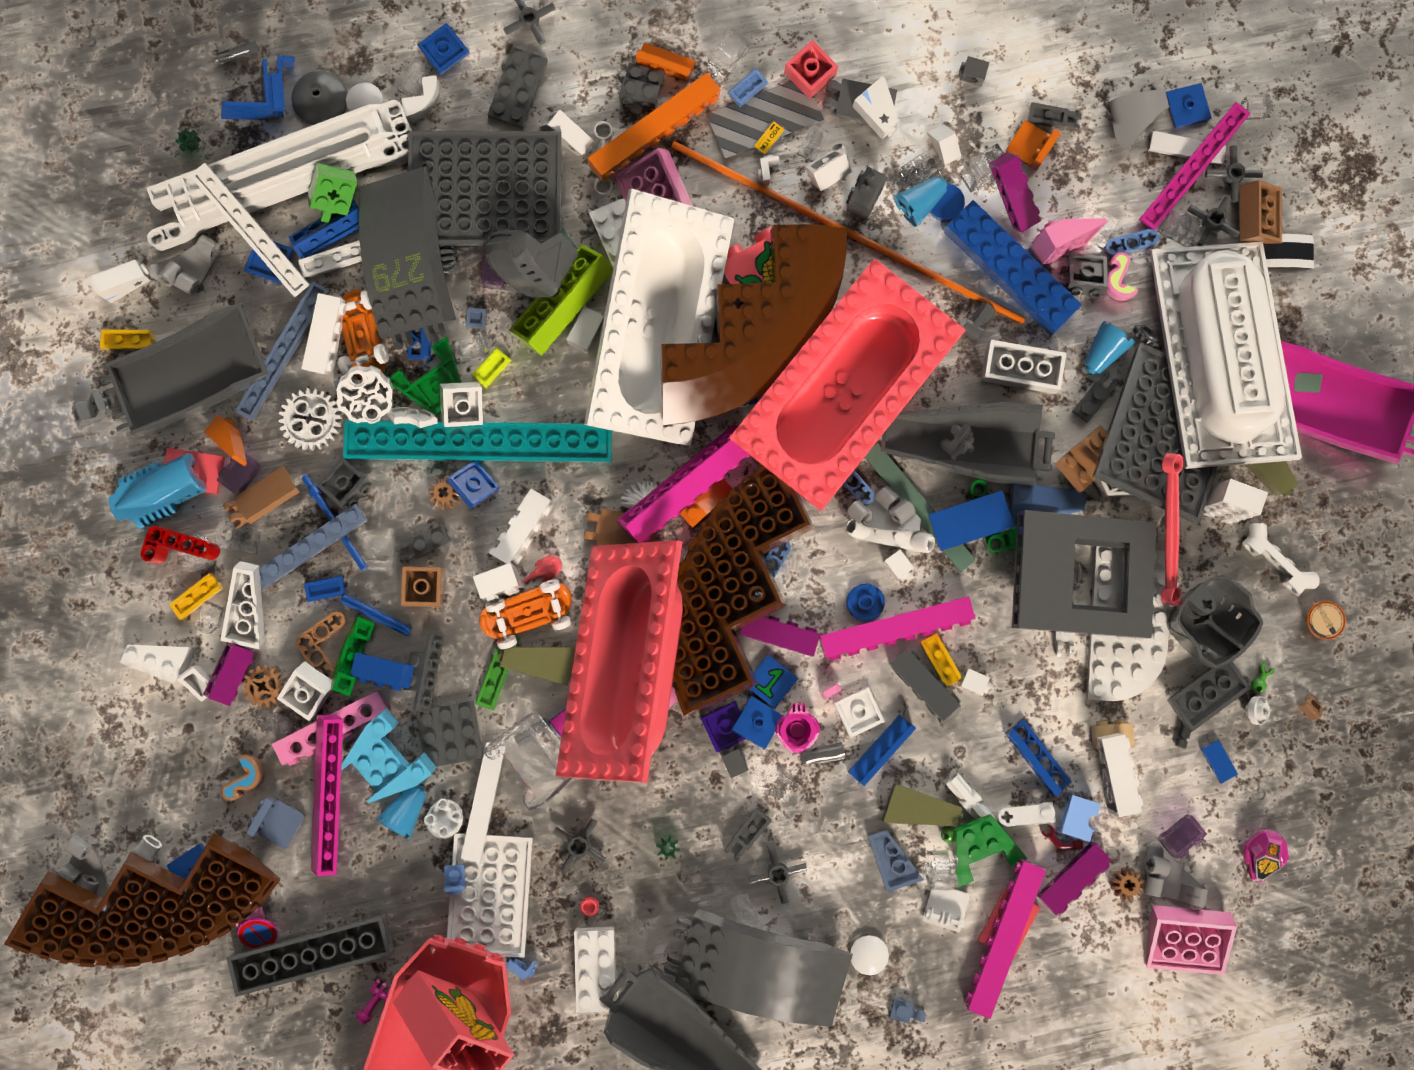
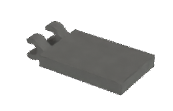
M842 79V83L829 80L827 91L839 93V98L836 101L826 97L823 109L836 111L835 117L867 123L852 106L854 100L872 84ZM888 88L895 105L897 89Z

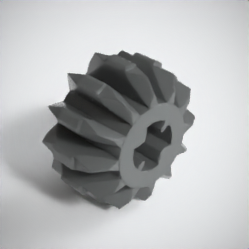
M439 245L444 274L458 271L459 260L455 246Z

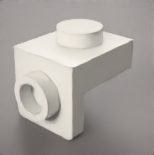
M765 155L763 158H760V168L757 169L758 180H762L763 186L770 185L769 167L779 165V156Z

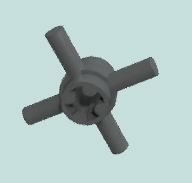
M1225 196L1218 208H1213L1207 213L1193 205L1189 206L1187 211L1202 219L1203 232L1196 241L1198 246H1203L1210 234L1221 230L1237 239L1241 232L1225 224V210L1231 202V198Z
M591 818L584 831L573 836L558 827L554 829L553 834L568 843L567 848L570 853L560 868L562 871L567 873L576 857H583L585 855L603 864L606 857L591 848L589 839L590 834L598 823L595 819ZM576 840L583 842L585 845L584 849L576 850L574 842Z
M775 844L768 845L771 864L767 868L766 873L749 877L750 885L769 881L772 885L777 886L781 904L789 902L785 888L786 882L789 880L790 875L807 871L806 863L787 867L784 863L779 862ZM774 870H783V874L780 876L781 879L773 876L772 872Z

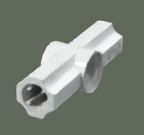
M959 773L952 776L945 783L956 796L961 807L974 820L988 814L994 817L983 804L984 801L979 794L969 787Z

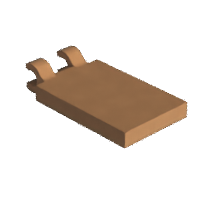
M283 465L235 496L236 501L225 502L223 507L225 511L228 510L230 522H234L235 527L238 529L246 522L252 524L298 494L299 490L288 470Z
M602 509L601 514L588 512L587 521L597 522L596 533L585 531L584 540L597 541L596 546L637 543L627 536L616 521L625 512ZM657 530L651 534V538L647 542L656 541Z

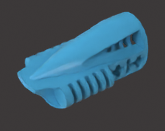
M186 453L162 466L157 462H153L151 465L145 466V468H140L133 473L119 478V487L108 498L110 510L116 520H133L135 525L142 529L166 516L172 515V513L178 512V504L205 492L207 487L204 480H200L192 468L196 464L193 454Z

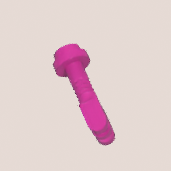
M378 978L369 990L374 993L371 1000L363 1011L358 1010L356 1013V1020L364 1025L371 1021L372 1018L369 1015L380 999L386 1001L390 991L389 988L387 993L383 992L387 986L386 983H383L380 989L377 988L381 981Z

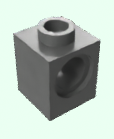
M968 56L966 62H962L959 73L962 74L960 81L982 86L990 62Z
M733 746L723 751L724 755L721 758L731 778L749 770L739 748L734 749Z

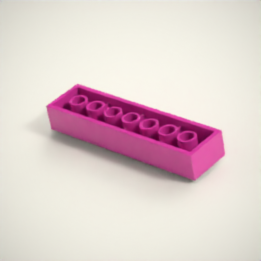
M733 424L616 520L630 539L637 543L647 542L651 538L652 533L663 529L669 519L676 518L685 506L692 505L696 501L697 496L709 491L710 486L714 482L721 481L726 476V472L737 468L743 458L750 456L728 439L738 428L737 425Z

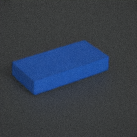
M343 576L304 583L307 602L346 594Z
M1215 740L1200 749L1219 783L1222 784L1238 775L1219 740Z

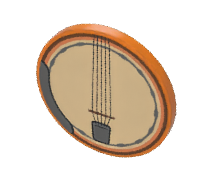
M1322 601L1314 604L1309 609L1306 622L1308 629L1314 636L1329 640L1338 637L1343 632L1346 618L1343 610L1337 604L1330 601Z

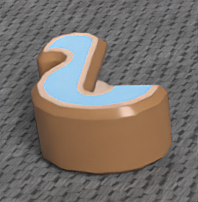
M250 754L238 756L246 774L222 786L221 794L224 799L229 801L240 799L244 796L241 790H251L262 783L264 777L263 767L255 756Z

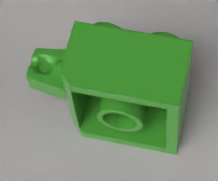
M316 163L308 192V202L310 208L321 210L320 218L322 222L329 223L332 213L348 216L357 185L355 171Z

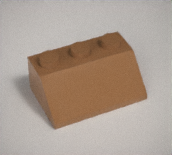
M1260 180L1239 185L1240 241L1246 243L1263 242V244L1282 243V187Z

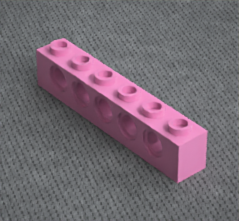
M377 690L330 715L337 714L343 718V740L353 735V730L357 728L360 731L363 730L385 708L390 712L391 709L382 691ZM366 706L372 709V714L369 717L364 714ZM349 715L354 717V724L352 726L346 722V718ZM317 721L272 744L281 765L288 764L292 766L300 762V757L304 755L310 757L316 754V743L312 741L311 737L313 733L317 732ZM296 742H299L302 746L300 752H296L294 749Z

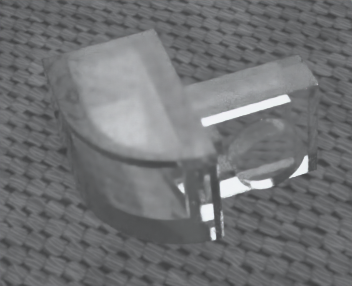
M485 330L479 331L470 339L457 341L450 348L456 365H460L488 356L490 354L489 350L492 347L491 340Z

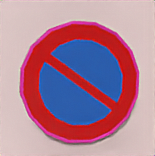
M263 918L248 919L238 928V939L249 948L275 943L278 938V929L275 924Z

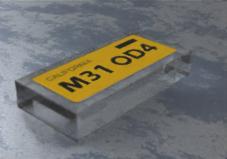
M773 118L752 144L751 150L762 158L765 155H770L788 129Z

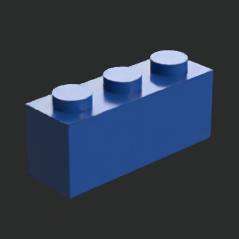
M355 653L350 676L358 677L357 681L369 683V680L374 681L373 685L385 687V684L390 685L389 689L401 691V688H410L415 666L367 654Z

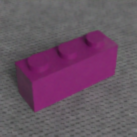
M227 642L203 694L208 699L230 706L231 702L237 697L239 685L245 679L247 667L253 662L254 652L247 647Z

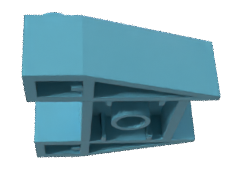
M387 708L365 726L341 765L342 771L352 763L374 788L375 792L368 798V803L419 785L437 768L425 752L409 764L385 736L399 723Z

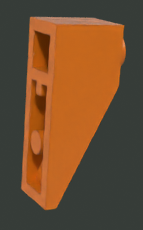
M217 415L205 429L204 433L231 458L245 466L247 464L241 433L235 427L236 423L229 417L224 419Z
M724 478L714 483L709 491L701 494L692 505L682 510L680 516L694 529L711 514L717 503L721 502L729 494L728 492L732 487Z

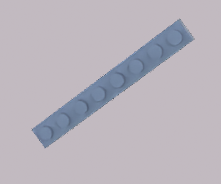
M312 281L264 361L269 375L249 386L235 410L236 413L252 422L255 420L311 326L318 293L329 295L330 291Z
M354 504L260 567L261 591L368 521L359 505Z

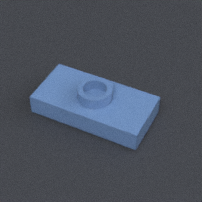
M755 68L730 89L728 95L739 107H742L768 84V81Z

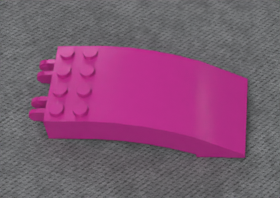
M1281 341L1297 432L1338 447L1398 465L1402 454L1414 456V449L1405 447L1406 443L1414 444V437L1409 436L1414 425L1413 383L1367 371L1309 350V348ZM1297 374H1322L1320 393L1294 391V382Z

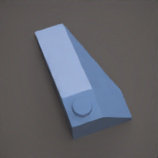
M1013 484L1009 486L1008 508L1014 525H1017V512L1023 510L1072 514L1085 510L1086 492L1083 491L1079 493L1077 490L1038 485Z

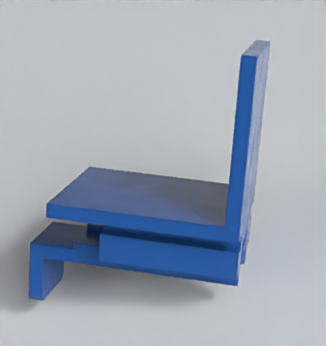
M277 56L276 72L271 73V75L267 71V59H263L261 67L263 102L222 101L221 119L268 120V118L280 119V117H284L285 103L282 67H294L295 57Z

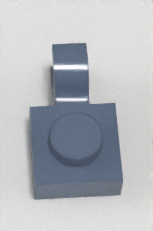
M894 997L889 1017L905 1023H909L910 1018L925 1022L926 1014L924 1011L913 1009V1002Z

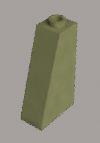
M1286 461L1244 464L1275 496L1280 494L1283 497L1294 492L1293 488L1299 486Z
M510 647L505 649V651H500L498 662H501L500 667L568 686L576 647Z
M893 783L881 820L886 823L957 826L958 822L961 823L964 812L961 806Z

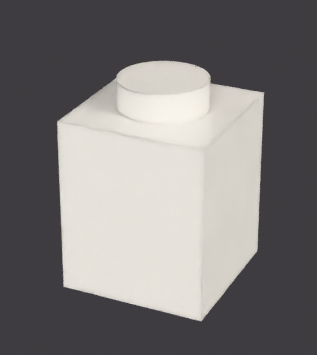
M898 550L883 562L896 580L900 578L905 580L912 575L910 571L914 567L901 550Z
M966 668L962 675L963 679L960 680L958 686L983 696L990 688V677Z

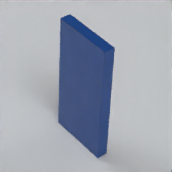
M1002 490L929 514L940 551L1015 527Z

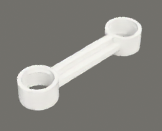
M600 121L594 126L598 150L608 144L613 137L612 126L606 121ZM601 127H607L610 130V134L607 137H599L597 130ZM597 178L594 181L595 193L602 198L610 196L613 192L611 179L603 180L610 184L609 190L607 192H600L596 187L601 181Z

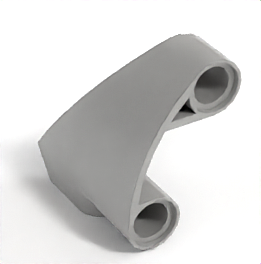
M75 835L65 847V850L72 854L69 863L65 864L56 875L103 898L109 887L102 861L93 845Z

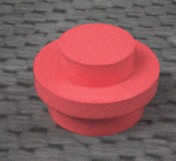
M594 897L584 898L580 903L581 913L587 917L596 915L599 911L598 900Z

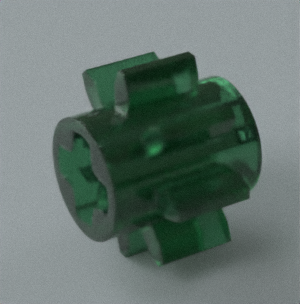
M185 128L181 133L178 132L179 136L175 142L180 145L179 148L182 151L187 149L192 153V150L199 149L198 142H201V139L197 136L195 130L189 132Z
M671 835L666 840L661 837L662 844H656L657 848H661L658 856L661 854L665 855V860L668 859V856L675 858L674 852L680 851V848L675 847L678 840L672 841ZM667 843H671V847H673L674 849H670L669 852H665L666 849L662 846H666Z

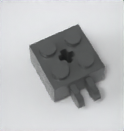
M868 166L865 172L861 170L855 186L852 187L846 201L849 204L847 211L867 221L885 186L887 177Z

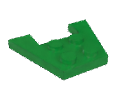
M447 336L431 347L442 362L413 384L409 382L401 370L389 377L395 389L434 415L441 412L440 384L462 383Z
M991 814L954 828V886L956 888L974 881L969 864L1004 850L1010 866L1017 862L1019 863L1021 859H1028Z

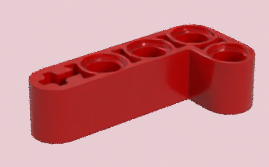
M153 526L147 531L140 553L142 560L160 565L165 562L169 549L208 560H215L220 554V547L206 540Z

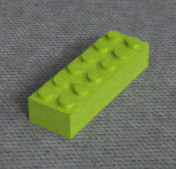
M583 244L577 249L578 257L568 270L557 293L553 297L535 298L509 329L522 344L541 356L613 272L614 267L603 255Z

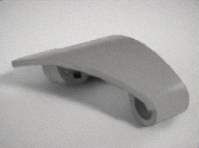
M1165 90L1133 93L1115 98L1109 102L1117 144L1129 149L1142 132L1161 113L1169 108Z
M202 235L196 244L188 250L168 260L150 265V276L168 287L173 285L189 295H193L212 268L220 249V243L206 235Z
M889 486L882 488L876 496V501L870 505L865 506L860 500H857L847 511L863 527L890 532L920 531L921 519L915 514L914 506L907 499L902 500Z
M1156 839L1147 845L1144 860V870L1147 874L1143 893L1205 907L1208 889L1185 871L1167 852L1159 840Z

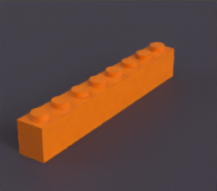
M708 72L589 156L588 166L601 182L604 179H611L618 169L626 168L635 157L640 158L650 146L653 148L658 145L661 138L664 136L669 137L675 132V128L680 125L681 127L686 125L693 115L698 116L705 110L707 105L715 104L719 100L721 89Z

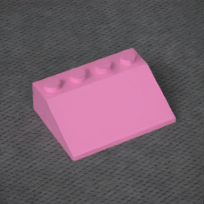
M657 148L614 175L625 202L628 189H635L693 206L669 150Z
M1106 218L1061 219L1057 222L1052 220L1044 225L1045 228L1040 230V234L1032 241V245L1028 250L1032 257L1044 267L1088 244L1107 223Z
M1153 905L1148 927L1146 968L1225 975L1237 929L1231 912Z

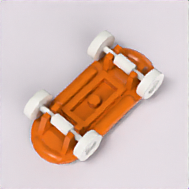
M361 289L351 290L342 297L347 305L346 313L343 315L342 332L348 356L339 357V368L344 375L350 368L357 365L362 367L375 366L384 373L389 358L382 339L379 337L368 292Z
M553 579L542 583L540 587L505 599L498 598L489 601L480 613V627L487 636L498 639L497 645L499 649H507L516 645V634L550 622L554 630L564 629L571 625L570 617L565 616L571 607V593L565 585L559 583V580Z

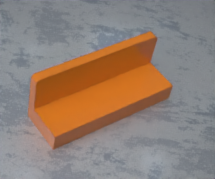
M644 43L641 51L638 50L636 54V64L664 71L666 75L688 83L696 64L695 60L648 43Z

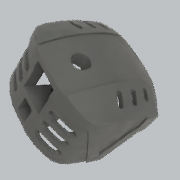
M500 230L488 236L484 249L487 263L492 270L511 288L530 298L553 297L562 285L568 270L578 257L575 247L561 232L539 243L526 232Z
M1224 575L1211 578L1190 589L1181 598L1179 604L1172 608L1167 621V627L1171 635L1195 660L1209 668L1225 666L1238 658L1255 641L1263 626V620L1254 608L1252 594L1233 579ZM1226 597L1227 599L1225 600V602L1223 604H1220L1222 599ZM1233 604L1234 608L1229 612L1228 609ZM1192 610L1199 614V616L1194 615ZM1241 613L1240 618L1236 619V616Z

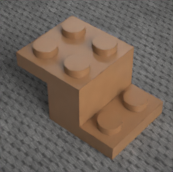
M1101 425L1055 463L1057 468L1079 493L1096 480L1092 476L1108 432Z

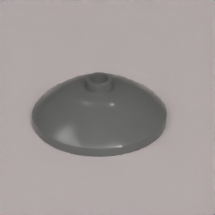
M313 71L297 81L292 91L291 100L296 114L304 122L315 125L344 114L347 108L346 97L348 92L341 79L333 73ZM316 91L320 92L319 95L314 96Z

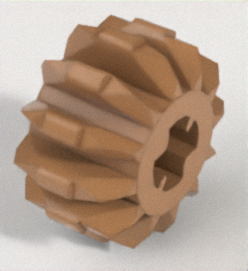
M447 477L443 478V483L437 478V485L434 483L430 484L434 490H428V493L433 495L429 500L431 502L435 501V507H439L441 504V509L443 510L446 509V505L449 508H453L451 502L454 501L458 504L459 501L455 496L460 497L446 481ZM442 490L448 493L447 497L441 494Z
M1123 867L1121 868V873L1115 871L1116 879L1110 878L1111 881L1115 882V884L1110 886L1112 890H1115L1114 895L1116 897L1120 896L1122 901L1126 899L1133 901V895L1139 898L1138 890L1144 891V888L1140 887L1144 883L1143 879H1139L1141 874L1139 872L1134 873L1133 868H1129L1127 871ZM1126 881L1130 882V885H1127L1128 888L1124 887V883L1127 884Z

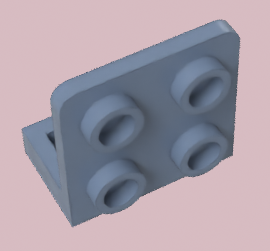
M273 796L262 799L257 807L259 811L256 817L253 816L247 825L249 827L247 834L253 837L260 835L283 849L288 848L305 815Z

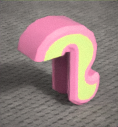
M1124 252L1115 254L1108 263V267L1113 268V270L1107 274L1108 287L1106 294L1118 301L1129 300L1138 292L1137 289L1121 283L1131 261L1130 257Z

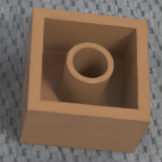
M402 567L401 606L444 607L445 569L441 567Z

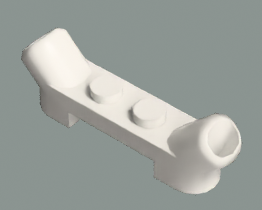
M850 518L846 525V533L849 536L865 542H874L917 553H930L935 546V538L929 533L881 531L863 527L853 518Z
M1252 523L1248 526V537L1242 542V545L1253 556L1264 555L1286 577L1282 584L1290 592L1299 596L1305 589L1317 588L1319 585L1318 574L1316 572H1300L1295 568V563L1289 558H1285L1276 545H1271L1267 539V525L1265 523Z

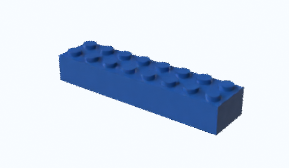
M974 200L943 231L1050 336L1082 306L1063 285Z

